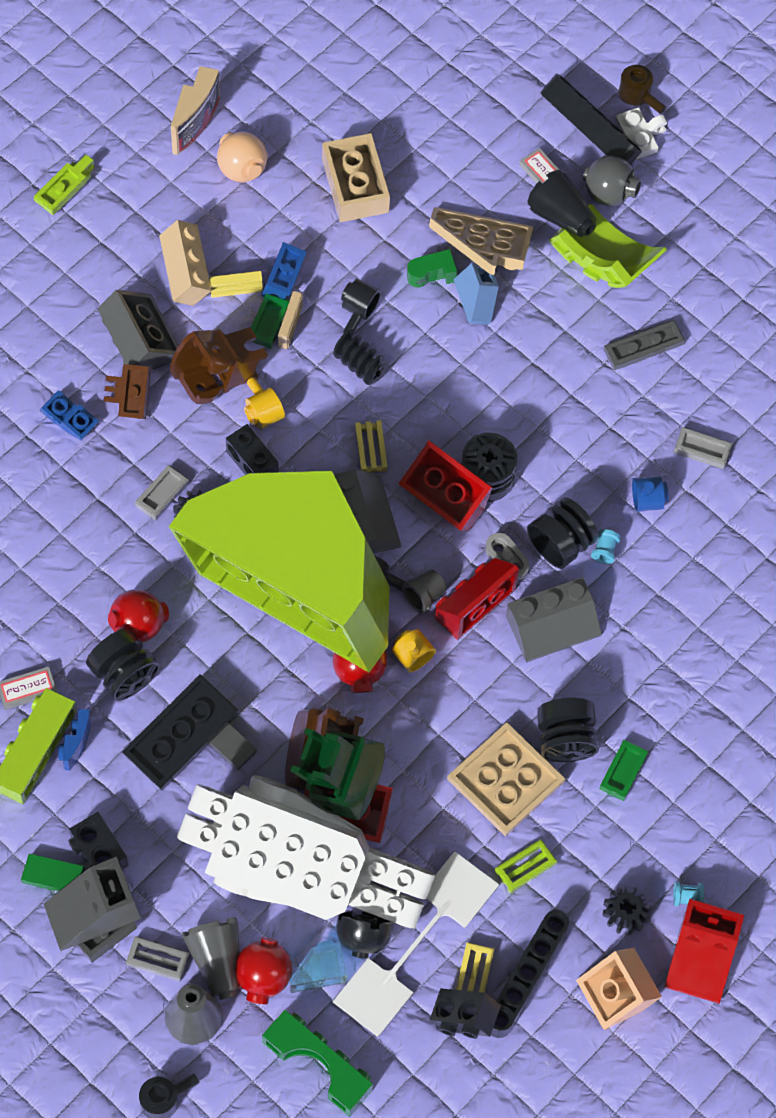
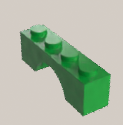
M284 1010L262 1034V1043L283 1061L295 1056H309L321 1062L327 1069L331 1080L328 1099L350 1117L372 1092L373 1084L370 1082L372 1078L363 1069L358 1068L356 1070L349 1064V1058L338 1049L333 1051L327 1046L328 1041L322 1034L317 1031L312 1033L305 1027L306 1022L295 1012L290 1014Z

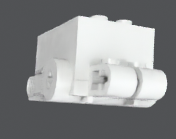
M253 775L249 786L242 785L235 791L234 796L205 785L196 784L188 809L212 819L214 822L194 814L185 813L177 838L212 853L205 874L213 876V882L217 886L252 899L289 905L325 920L345 912L347 906L350 905L412 929L416 928L424 903L412 898V896L427 899L435 878L434 873L423 869V867L370 848L361 829L338 815L321 810L307 796L274 780ZM378 883H380V884H382V885H385V886H388V887H390V888H393V890H391V889H389V888H386V887H383V886H381V885H378Z

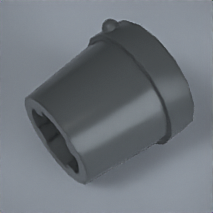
M428 570L414 579L403 582L402 592L407 602L420 613L430 610L431 605L447 590L443 578L434 570Z

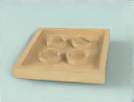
M507 722L447 776V780L505 837L565 782V778Z

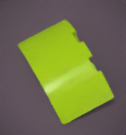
M589 204L588 207L596 217V228L590 235L578 237L561 228L548 240L570 264L575 261L584 268V275L596 282L600 279L607 281L609 287L615 288L628 286L667 250L665 246L651 247L629 238L609 223L592 204Z

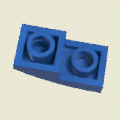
M59 390L40 409L46 417L80 441L99 423L80 404L76 406Z
M78 710V719L73 718L72 735H65L64 744H59L58 760L63 761L64 770L70 771L84 750L91 726L90 710Z

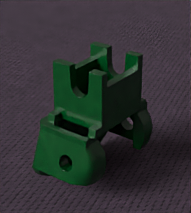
M305 728L304 734L308 736L298 767L292 766L290 771L307 781L305 788L310 791L308 797H310L315 806L330 814L354 820L361 819L372 801L379 782L385 758L384 743L334 730L323 736L313 729ZM316 785L335 789L334 796L336 798L329 797L328 793Z

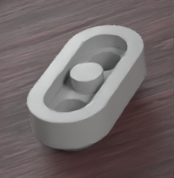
M494 533L489 536L486 541L485 551L490 560L497 558L515 564L519 568L517 581L524 579L528 574L529 562L520 549L506 534ZM501 547L503 551L497 552L494 548Z

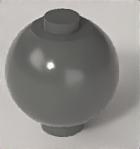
M615 155L598 158L590 167H586L583 175V181H586V189L590 197L597 203L605 206L622 204L628 197L636 198L641 187V179L635 177L632 166L625 159Z

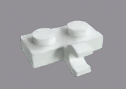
M639 107L616 115L615 121L619 129L642 150V153L636 160L658 153V146L653 135L662 134L666 131L664 125L667 122L663 115L654 117L648 123H646Z

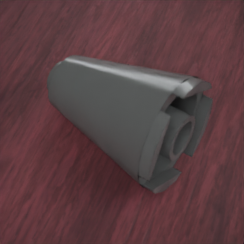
M227 918V922L222 924L218 920L183 931V939L212 995H219L220 1000L237 996L235 990L241 989L237 981L235 969L236 961L240 954L237 918Z
M194 984L182 987L170 999L165 1010V1023L170 1034L180 1043L188 1045H198V1043L212 1039L219 1031L222 1022V1009L217 998L207 990Z

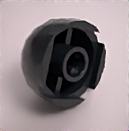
M345 910V912L338 914L336 933L344 948L352 951V956L368 958L369 954L378 953L389 944L393 934L394 922L364 911L355 916H352L353 910Z

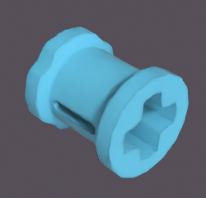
M601 529L598 531L597 546L592 551L591 557L599 563L610 564L615 560L613 553L621 537L612 530Z
M679 881L674 882V906L687 904L689 899L704 903V883L684 885L680 884Z

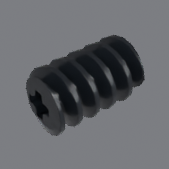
M349 329L337 341L333 355L336 359H341V363L348 366L351 372H355L358 378H363V382L366 385H372L385 375L390 366V361L382 365L384 356L380 354L374 358L377 350L372 348L367 352L369 343L365 341L359 345L362 337L357 335L352 339L355 332L353 329Z

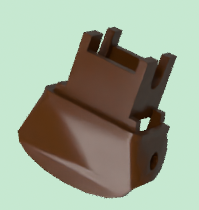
M251 327L226 335L220 329L193 331L177 347L171 361L170 372L174 379H179L193 402L196 404H209L216 400L219 395H222L223 392H229L230 388L245 384L253 377L257 380L259 376L255 369L258 362L266 359L268 354L264 348L249 351L244 347V344L256 340V335ZM212 374H218L224 385L219 387ZM196 387H202L204 391H199Z
M314 708L298 711L287 752L285 785L301 790L306 789L307 781L290 771L292 766L298 767L308 736L304 734L305 728L313 729L323 736L326 733H331V730L358 736L359 726L363 724L364 718L354 716L347 720L348 717L341 716L340 711L329 708L325 711Z

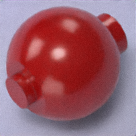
M131 589L121 593L112 603L108 614V623L114 632L129 628L138 636L142 643L154 638L161 630L163 623H166L169 619L167 604L163 601L160 602L152 593L142 589Z
M384 651L370 672L333 653L334 671L343 683L351 686V693L373 692L372 685L381 679L387 667L386 651Z
M263 937L261 941H255L247 945L238 955L235 968L236 977L241 988L247 991V1001L266 1005L269 1003L271 996L278 995L289 984L292 977V961L287 951L278 945L277 940Z

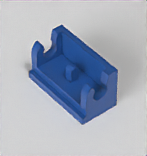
M283 242L261 296L265 297V294H275L284 300L286 296H290L307 252Z

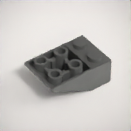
M117 857L88 868L44 903L60 951L141 919Z

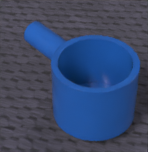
M660 475L632 479V497L635 511L643 512L664 509L665 503L669 500L667 482L662 481Z

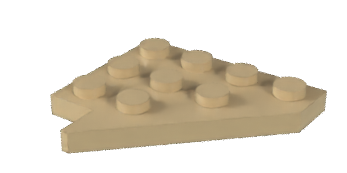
M434 207L429 224L432 230L491 275L495 274L497 265L509 270H523L534 227Z

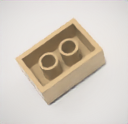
M372 133L322 143V161L339 222L389 213L390 195Z

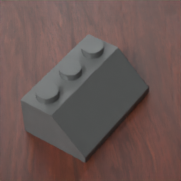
M115 290L97 308L102 317L103 324L107 327L114 345L118 348L123 358L124 364L152 367V371L171 363L178 344L152 294Z
M356 469L334 474L373 554L401 548V542L381 475Z
M583 577L518 599L507 605L506 618L526 663L601 636L594 600Z

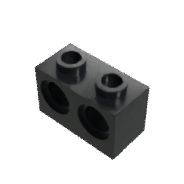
M248 424L226 437V452L245 475L249 473H279V462Z
M99 812L69 828L71 836L68 840L69 845L76 855L81 853L85 859L82 863L85 870L97 865L96 861L100 856H108L111 859L117 857L122 869L129 866L126 854ZM87 833L96 835L93 841L86 842L82 840V837Z
M440 988L430 1021L439 1027V1031L445 1035L455 1036L456 1033H460L473 1039H477L478 1036L490 1037L501 1004L486 993Z

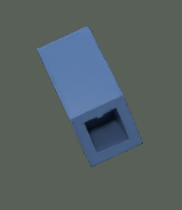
M471 263L453 280L469 324L489 325L492 321L499 286L495 275L489 274L478 264Z

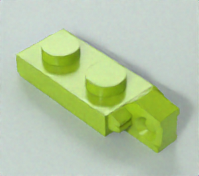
M85 155L77 164L74 162L71 164L67 163L34 195V201L54 215L87 183L91 177L90 173L95 168L94 160Z

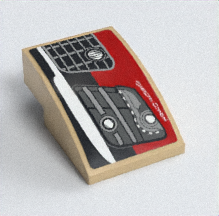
M199 66L194 86L183 85L171 123L173 154L178 155L188 148L200 136L212 119L220 100L219 70Z

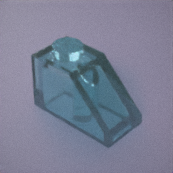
M323 941L318 943L317 947H312L289 980L290 993L347 983V972L341 942Z

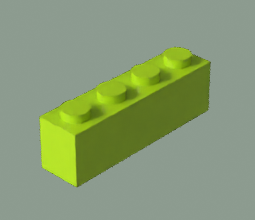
M45 688L42 695L38 694L34 699L30 716L28 718L25 717L21 721L18 728L19 734L15 741H10L4 752L6 757L0 765V794L21 804L25 803L77 713L75 701L48 688Z

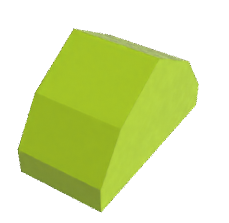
M332 471L249 473L188 500L168 526L199 575L363 670L370 672L387 649L390 586Z

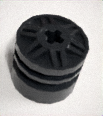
M497 433L475 435L466 443L462 451L461 464L493 487L487 502L500 500L510 492L514 485L517 467V452L514 445L506 437Z
M567 497L560 498L555 505L548 508L547 514L539 515L527 525V533L533 546L547 562L559 569L569 565L577 558L578 551L583 552L587 550L588 546L594 544L599 537L597 528L590 516L578 503Z
M129 628L120 629L103 639L91 651L86 660L87 667L97 679L104 680V688L110 692L115 701L128 699L138 693L154 679L160 669L159 662L152 657L149 650L142 649V641Z
M574 697L560 698L543 703L538 707V729L543 732L540 735V743L542 744L541 756L545 760L552 762H575L593 757L598 753V734L592 728L596 724L595 707L590 700Z

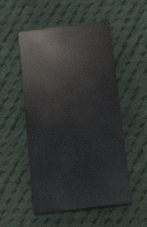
M199 674L122 753L162 791L240 712Z

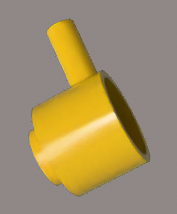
M250 378L247 381V385L255 395L245 400L246 406L244 411L249 422L261 430L285 418V412L272 388L269 387L264 390L256 378Z
M408 629L401 633L394 640L395 645L392 648V653L409 673L415 672L426 665L436 653V649L419 629L412 631Z

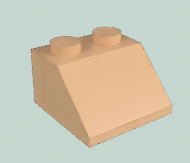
M634 947L615 951L576 980L604 1030L644 1011L662 998Z

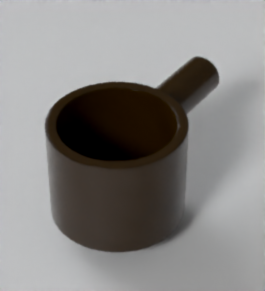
M631 65L623 70L618 90L623 102L633 106L647 103L659 114H662L666 109L663 103L651 95L653 75L648 68L642 65Z

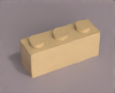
M177 220L161 233L159 237L173 301L194 306L209 294L212 289L198 225Z

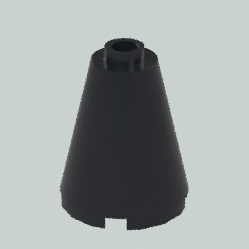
M555 170L549 172L546 175L548 179L544 183L539 181L530 192L527 200L528 205L531 207L529 209L534 214L578 237L590 235L596 228V217L564 171Z

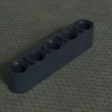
M558 73L541 90V95L606 156H619L631 165L642 153V150Z
M551 910L545 915L496 1001L501 1006L497 1017L505 1018L508 1024L504 1027H498L494 1024L491 1033L493 1037L503 1038L511 1032L565 938L569 926V918L563 911ZM552 921L559 922L562 929L554 931L549 928L548 923ZM544 945L548 948L549 952L541 955L535 951L534 947ZM531 969L535 973V977L527 979L522 976L520 971ZM515 992L520 995L522 1000L518 1003L510 1002L507 994Z

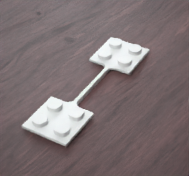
M454 851L436 873L427 900L437 908L438 912L393 969L384 970L368 958L334 999L333 1003L379 1037L413 994L410 989L397 980L396 973L441 917L449 916L466 928L498 888L499 884Z

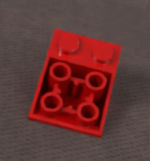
M689 899L682 918L664 988L720 1004L744 915Z

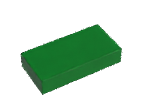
M265 294L251 326L256 335V340L252 341L253 343L272 348L290 301Z
M623 740L599 790L624 801L647 757L648 751Z
M28 854L21 882L59 892L80 876L84 871V867Z

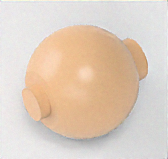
M230 132L221 138L217 152V162L220 170L227 178L236 182H249L262 174L266 167L268 156L266 147L261 139L249 132Z

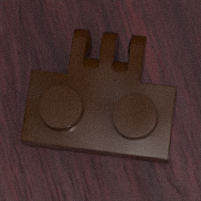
M123 364L122 377L106 375L105 381L115 382V387L105 386L104 391L114 392V397L104 396L103 402L119 403V417L146 419L152 367Z

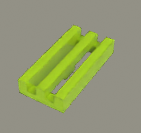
M542 839L496 867L495 873L501 877L502 883L508 887L507 890L511 894L555 866L557 860ZM541 849L542 853L508 875L505 873L507 869ZM543 859H548V861L544 862L537 868L533 869L532 871H530L529 873H527L526 875L512 883V879L522 874L529 868L533 867Z

